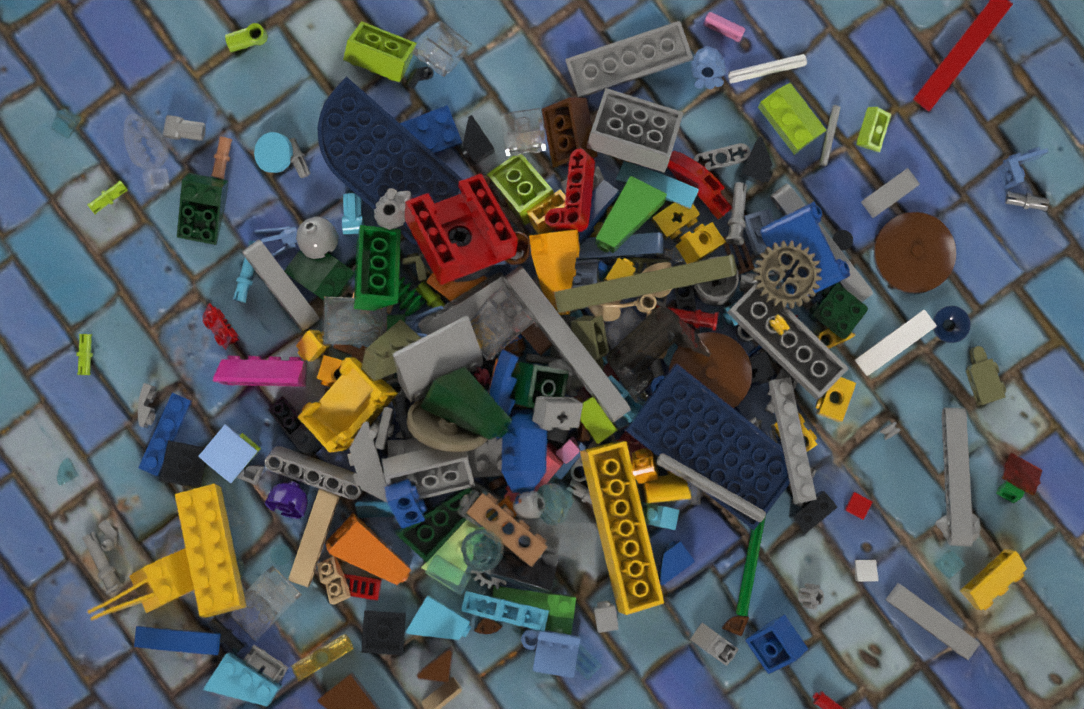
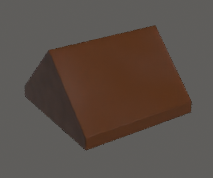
M452 645L418 671L417 678L448 683L451 676L454 653Z

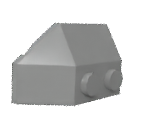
M367 421L362 424L349 448L350 454H347L350 465L355 466L356 474H353L356 486L360 485L362 490L387 503L385 494L387 483L380 457L375 447V440L368 437L371 427Z

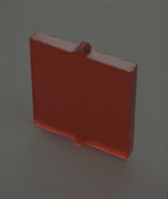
M1011 452L1007 462L1003 465L1005 468L1002 479L1034 496L1037 487L1041 484L1039 480L1043 470Z

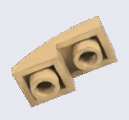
M332 556L317 563L320 581L326 585L329 603L335 605L350 598L349 587L337 558Z

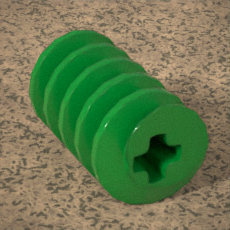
M405 277L399 279L398 303L395 305L401 303L399 309L401 311L407 309L404 315L408 317L416 313L426 301L420 303L422 295L415 297L416 289L409 291L411 283L404 285Z

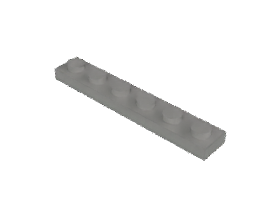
M791 378L769 381L794 503L817 500Z

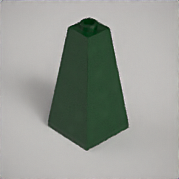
M465 367L435 379L421 405L424 410L488 440L503 437L508 432V426L512 421Z

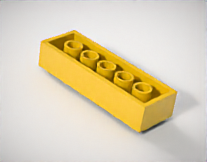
M214 483L175 494L199 616L207 618L245 608L246 602L222 488Z

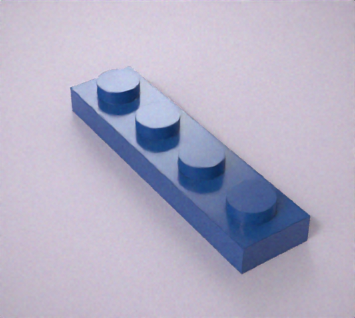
M175 393L171 394L138 467L139 469L155 476L160 475L168 440L175 441L192 403L191 400Z

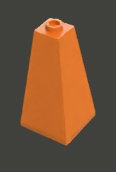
M354 513L325 541L326 548L331 555L395 585L405 582L410 576L411 568Z

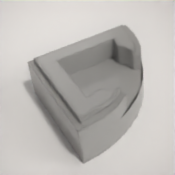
M249 466L242 470L237 478L257 486L265 466Z

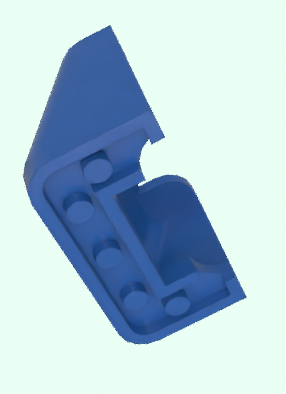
M812 202L761 228V236L766 247L772 250L774 243H777L780 247L782 241H785L786 246L793 241L794 247L802 243L801 250L808 247L807 254H815L812 260L819 261L815 267L822 269L820 273L816 274L822 280L815 282L820 288L812 289L817 293L850 276V268L845 261L835 259L818 225L821 221L822 211L815 202ZM781 256V262L784 265H789V258ZM798 260L785 273V276L782 278L783 281L790 277V273L799 264ZM799 268L797 270L798 275L801 278H806V271ZM787 284L786 287L789 293L793 294L794 288Z

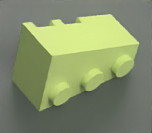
M467 519L421 568L460 585L485 528Z

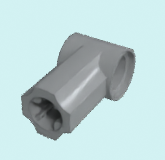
M167 115L163 137L174 140L184 138L203 141L206 124Z

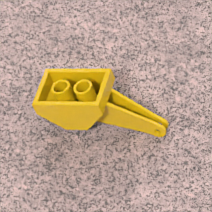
M186 548L163 557L129 575L133 587L87 612L88 614L95 612L134 589L139 598L107 609L91 617V621L142 603L146 613H149L194 591Z

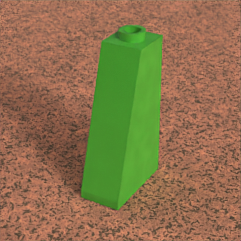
M630 176L596 237L595 244L598 245L597 247L603 252L608 253L609 251L614 253L665 203L667 194Z

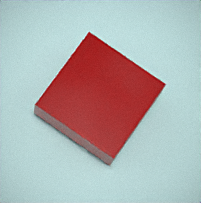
M853 492L844 510L864 520L873 501Z

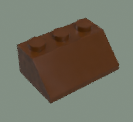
M569 97L541 109L553 168L568 166L570 155L576 149L585 150L593 158L598 157L597 151L586 148L592 130L586 98Z

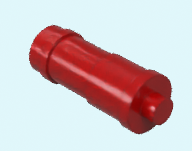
M823 691L815 692L812 696L814 698L813 703L822 709H845L834 702Z

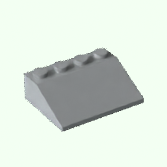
M605 88L586 148L665 173L684 112Z
M467 315L393 353L399 384L411 403L425 398L435 379L463 367L469 372L477 371V367L483 365L482 353Z

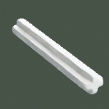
M802 54L731 71L728 73V79L730 83H735L802 67L807 64V59Z

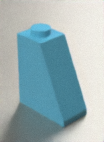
M428 595L406 630V633L459 640L461 636L466 637L471 629L469 623L471 620Z

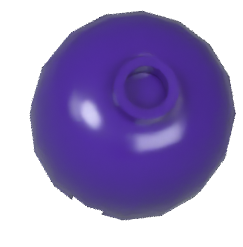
M288 481V483L277 484L271 489L266 498L265 505L274 512L275 509L282 511L281 515L285 517L301 519L305 515L308 498L305 492L299 488L300 485L298 483Z

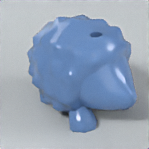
M706 46L699 49L696 55H694L691 70L693 72L692 76L697 79L694 83V86L701 89L704 85L711 90L715 86L720 87L724 84V80L721 77L726 74L725 59L718 52L717 48Z

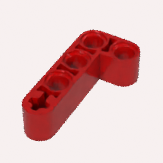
M576 149L570 155L564 208L550 209L545 215L546 224L557 232L570 230L581 232L589 224L595 160L583 149Z

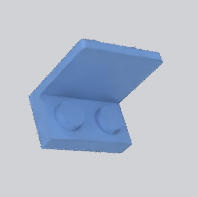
M1040 147L1028 150L1022 156L1021 153H1017L1003 160V164L998 167L1004 189L1008 190L1022 183L1025 173L1023 167L1019 165L1039 159L1049 152L1048 148L1041 150Z
M546 630L539 631L533 671L573 678L581 636Z

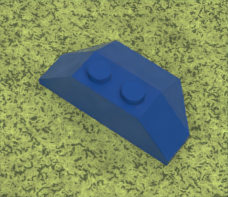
M533 409L513 410L509 416L512 419L508 426L509 430L502 437V473L512 493L534 491L547 470V430L541 429L540 425L532 421Z

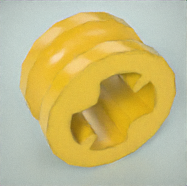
M777 314L775 316L776 319H771L769 322L779 335H783V331L790 328L786 321Z

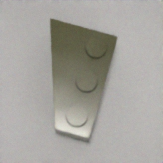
M400 319L366 348L361 369L374 381L397 372L393 353L422 338Z

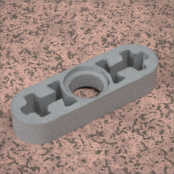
M739 143L699 153L694 157V160L698 162L699 158H702V161H707L710 159L709 155H712L711 160L714 166H711V162L704 165L708 171L746 162L750 155V149L746 144ZM739 148H741V151L746 152L743 158L737 155L733 156V161H730L731 155L729 150H731V154L737 153ZM724 153L727 161L723 164L718 163L715 159L716 154Z

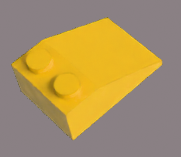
M667 471L666 476H659L658 480L643 483L645 503L691 499L687 481L670 471Z

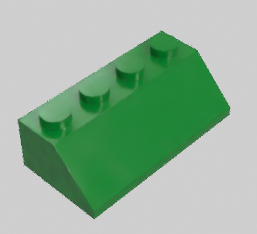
M360 225L356 248L354 309L375 311L398 303L401 229L392 228L388 230L384 227Z

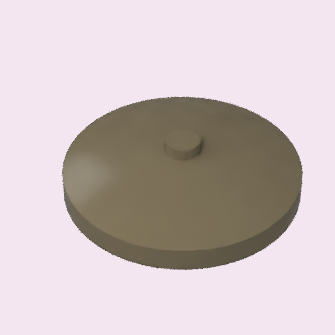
M425 398L414 402L408 411L407 426L409 431L420 442L435 449L463 452L476 449L487 441L486 438L424 410L421 405Z

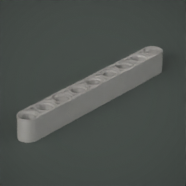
M519 266L504 276L503 279L509 289L587 391L596 399L607 417L614 423L631 410L628 403L525 269Z

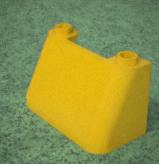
M348 357L341 362L339 372L342 375L319 402L305 404L302 408V413L298 416L301 422L329 453L349 449L362 424L368 421L371 425L383 412L384 408L392 402L391 399H394L397 395V392L381 378L374 381L361 369L362 363L354 357Z

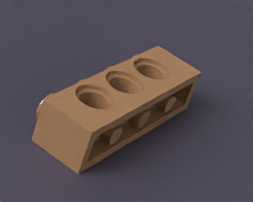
M482 493L466 513L532 567L548 547L545 545L547 540L538 533L534 536L528 530L531 527L523 520L517 522L512 518L514 513L506 506L503 509L496 504L498 500L490 493L487 495ZM491 508L498 512V518L495 521H490L486 517V512ZM511 522L515 527L514 532L511 534L504 533L502 530L503 524ZM523 535L528 536L531 540V544L526 548L521 547L518 542L519 538Z

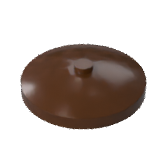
M922 212L904 213L891 219L878 233L873 250L874 262L880 276L891 287L905 293H924L940 286L949 277L956 261V245L949 229L936 217Z
M705 332L688 338L677 348L670 361L669 371L675 363L678 364L732 408L736 407L745 398L751 385L752 367L747 353L737 341L721 333Z

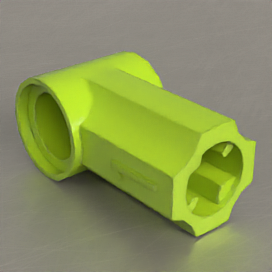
M252 23L247 28L225 35V40L231 53L253 45H263L268 39L267 32L257 23ZM258 30L261 31V35L254 39L253 33Z

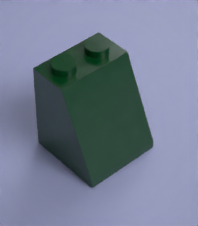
M517 361L511 374L517 380L510 397L515 400L514 404L535 408L536 397H565L569 370Z

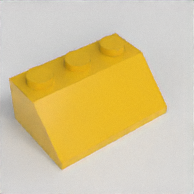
M1004 549L959 591L975 609L986 610L992 606L994 598L1005 594L1009 590L1008 586L1013 581L1017 582L1024 576L1023 572L1027 568L1017 551Z

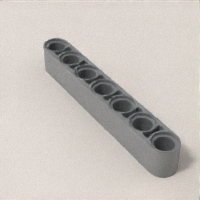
M787 183L770 195L772 202L783 216L805 206L797 193ZM818 223L835 259L845 261L850 268V276L838 282V284L861 302L865 301L873 295V291L822 225Z
M944 407L942 410V437L949 546H972L973 523L966 409Z

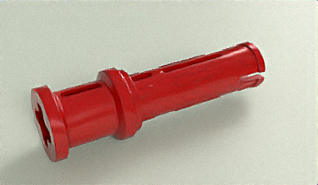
M657 305L655 319L693 324L695 328L702 326L716 331L719 312L712 314L702 312L700 309L687 311Z

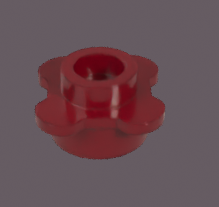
M477 367L473 377L485 389V386L491 383L490 375L485 368Z

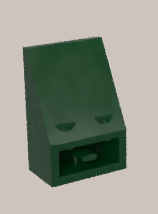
M188 173L182 179L177 238L217 245L227 199L228 180Z

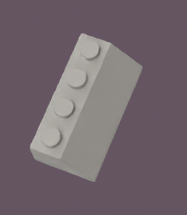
M432 447L382 459L387 486L409 479L411 485L417 487L419 499L475 486L467 451L450 452Z

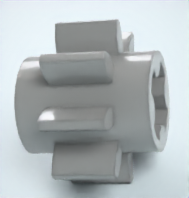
M805 583V588H800L798 600L800 603H803L802 607L817 609V605L823 603L824 593L819 589V585Z

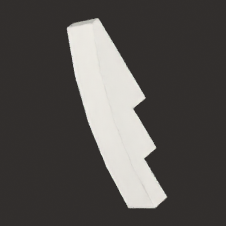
M924 309L856 358L855 362L864 374L868 376L937 325Z

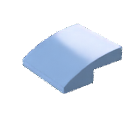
M224 424L200 453L199 457L229 483H232L257 453V450Z

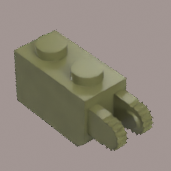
M603 315L582 316L571 321L572 332L603 371V357L609 352Z
M982 346L970 348L968 353L972 365H969L965 372L977 406L1005 398L1006 387L1003 381L999 379L998 364L992 358H987Z

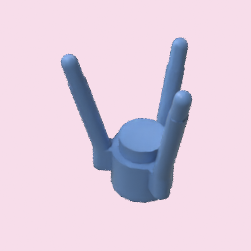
M296 227L255 230L254 233L281 232L279 235L261 239V242L282 239L283 244H288L271 254L275 258L285 251L296 247Z
M443 306L433 308L419 315H412L405 324L417 333L418 336L424 338L427 334L421 332L418 326L419 319L442 310Z

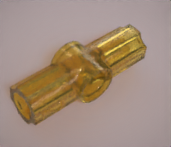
M345 633L292 664V670L298 680L301 681L352 651L354 646ZM319 652L327 654V662H320L318 660Z

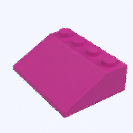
M228 356V359H221L214 374L213 382L223 385L306 387L307 362L302 361L301 357H289V361H286L276 356H270L269 360H261L260 356H248V360H240V356Z

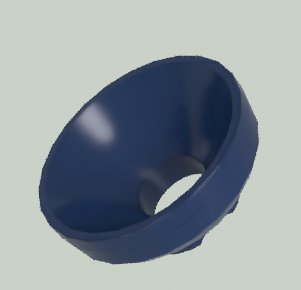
M946 306L940 309L933 318L934 323L937 325L933 331L944 342H959L970 331V318L960 307ZM945 320L953 321L954 329L951 332L943 328Z

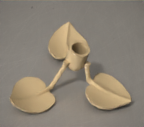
M662 262L651 265L642 273L670 268L671 263ZM672 289L643 295L634 302L620 304L621 300L588 307L594 316L603 315V321L608 322L620 317V308L636 306L640 312H646V328H642L637 332L636 345L644 354L660 359L665 357L669 342L667 330L659 322H654L649 326V319L652 314L651 310L657 304L656 298L667 296Z

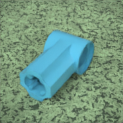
M355 193L343 194V234H358L360 225H364L362 199Z

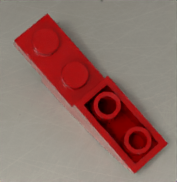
M675 150L671 153L667 168L678 181L699 189L698 197L702 199L710 212L718 220L732 209V206L720 193L725 187L710 171L685 154Z

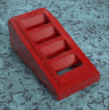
M344 574L345 578L350 579L349 591L351 596L379 600L382 579ZM354 580H358L357 592H353ZM362 581L366 582L365 593H361ZM370 583H374L373 594H369Z

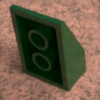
M299 250L284 272L331 307H334L355 279V272L329 253H325V257L313 259L305 256Z

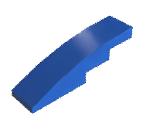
M502 349L494 371L489 395L509 416L515 403L510 394L517 380L511 374L518 357Z
M136 626L134 647L219 655L221 634L186 629Z

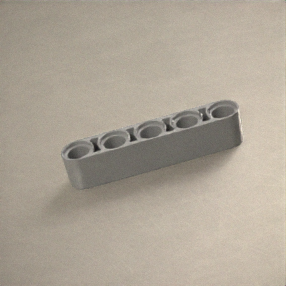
M259 239L242 251L245 258L302 332L320 320Z
M500 272L490 276L444 305L442 310L422 319L418 323L421 332L428 336L466 315L470 320L508 296L512 291L505 283L503 273Z
M274 447L265 459V466L272 472L348 499H357L363 491L360 485L356 486L353 474H356L355 472L285 447Z
M897 583L886 598L888 603L964 659L969 661L979 647L980 643L901 584Z

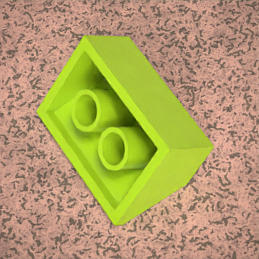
M361 21L347 40L343 60L351 65L367 69L371 73L387 77L389 80L400 82L408 69L417 43Z
M791 83L777 89L758 105L759 110L794 155L827 131Z

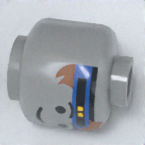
M536 491L519 493L513 503V509L521 519L538 518L545 510V500Z

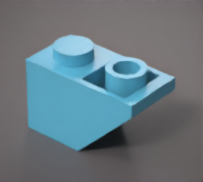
M641 502L646 524L672 530L676 529L678 509Z

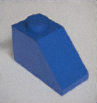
M673 540L664 547L666 551L662 553L659 571L661 586L695 562L681 541L675 542Z

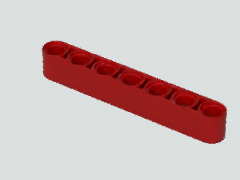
M990 0L913 100L929 112L1008 12L1013 3L1010 0Z

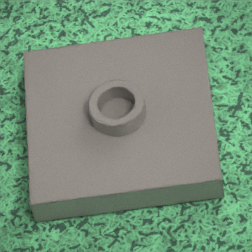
M385 407L383 410L375 447L378 449L386 450L389 436L392 437L395 425L392 422L395 410Z

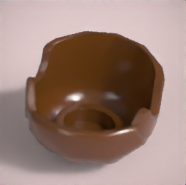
M520 231L514 232L518 238L516 256L504 260L512 265L524 263L531 254L530 240L526 234Z

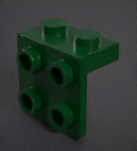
M836 283L823 290L821 293L823 298L820 302L815 301L809 309L811 313L808 318L814 322L818 320L838 337L846 339L866 314L868 307L840 284Z

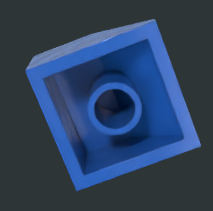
M785 614L770 621L745 639L768 674L797 661L808 650V647Z

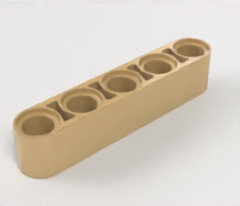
M319 488L289 576L290 582L309 588L340 499L339 495Z

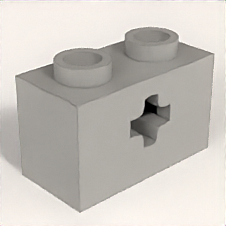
M536 397L532 421L540 425V428L544 430H552V427H558L562 430H570V427L579 428L583 403L573 397Z

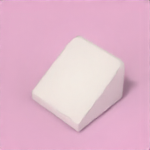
M855 560V581H878L876 560Z

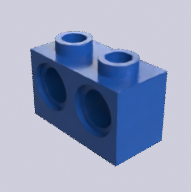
M409 479L385 487L386 501L401 529L425 521V503L423 499L419 500L417 487L412 486Z

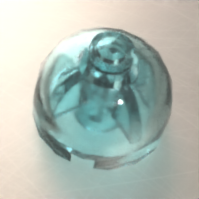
M477 529L469 533L462 542L461 553L463 552V560L472 570L478 572L491 570L502 560L504 544L493 531Z

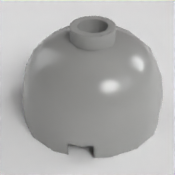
M311 217L302 222L297 229L296 240L304 255L309 258L325 257L324 254L329 250L332 252L338 244L339 235L335 227L327 219Z

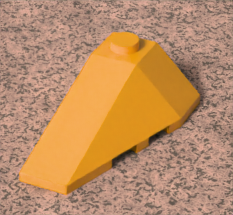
M577 230L529 235L531 256L542 292L557 312L554 292L572 288L573 277H576L575 263L576 258H579L580 252ZM570 311L560 312L558 314L569 315Z

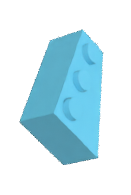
M229 652L224 656L203 690L268 706L282 685L276 682L272 683V681L261 675L262 672L255 671L247 666L246 662Z

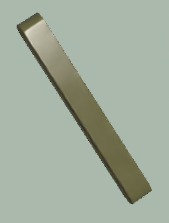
M734 254L560 290L554 292L558 313L738 274Z

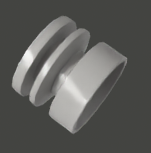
M739 274L716 279L719 281L716 287L712 286L715 280L694 284V291L698 299L704 304L711 306L723 305L734 296L739 282Z

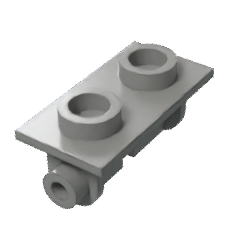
M253 645L249 654L243 660L247 666L257 672L261 667L265 670L261 675L272 681V683H279L289 668L255 645Z

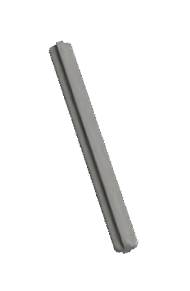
M664 453L658 457V465L758 522H762L765 518L766 512Z

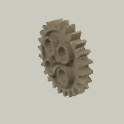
M782 241L780 247L777 243H774L773 250L769 247L765 249L767 255L764 253L759 255L763 261L757 260L755 262L759 268L753 270L754 273L758 274V276L753 278V281H759L760 283L755 288H762L763 291L760 293V296L766 294L768 296L766 302H769L771 299L774 300V307L778 303H781L782 309L787 304L792 309L795 303L800 307L802 306V300L806 303L810 301L808 295L812 297L816 295L812 289L820 288L815 283L822 280L821 277L816 276V274L822 271V269L815 267L819 261L812 260L815 256L814 253L811 255L807 254L808 247L801 250L802 243H799L796 247H794L793 241L788 246H786L785 241ZM781 256H787L790 264L784 265L781 262ZM798 260L799 264L790 273V277L786 279L784 283L781 285V287L777 290V284L782 280V278L785 276V273L792 267L794 262ZM799 268L806 271V278H801L798 275L797 270ZM768 273H776L777 281H771ZM785 285H791L794 288V293L788 294L785 291Z

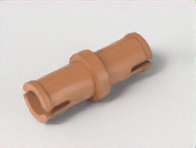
M219 137L217 153L213 157L215 162L211 177L224 179L226 165L230 161L228 156L232 139Z

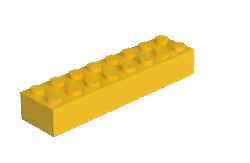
M614 441L580 451L617 611L628 615L664 604L627 442Z

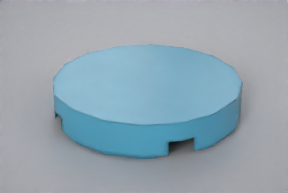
M266 133L258 139L255 145V161L265 172H282L291 162L290 159L293 156L292 144L286 136L280 133Z

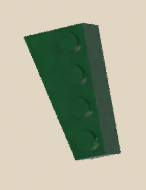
M470 488L457 490L424 512L425 521L402 529L400 527L394 532L427 563L470 517L466 512L479 496Z

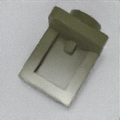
M412 253L406 255L407 258L402 259L403 264L410 265L416 263L419 282H426L427 276H431L430 270L422 262L419 254Z

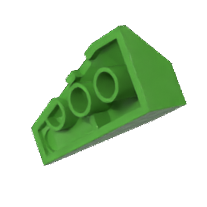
M494 585L493 597L549 610L545 630L571 635L576 596L555 593L547 594L540 591L499 586L497 589Z

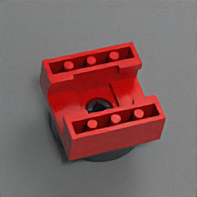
M481 173L459 181L458 187L461 190V194L435 204L429 193L405 201V221L418 243L419 256L427 269L435 275L439 285L450 281L467 282L478 279L487 274L496 263L516 256L518 238Z

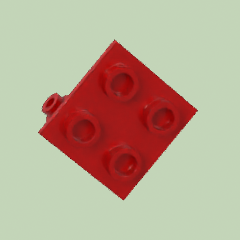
M209 303L202 316L203 323L207 329L212 330L217 344L223 346L226 350L230 343L234 344L239 340L237 338L238 334L231 327L230 323L225 325L228 320L224 319L225 316L221 310Z

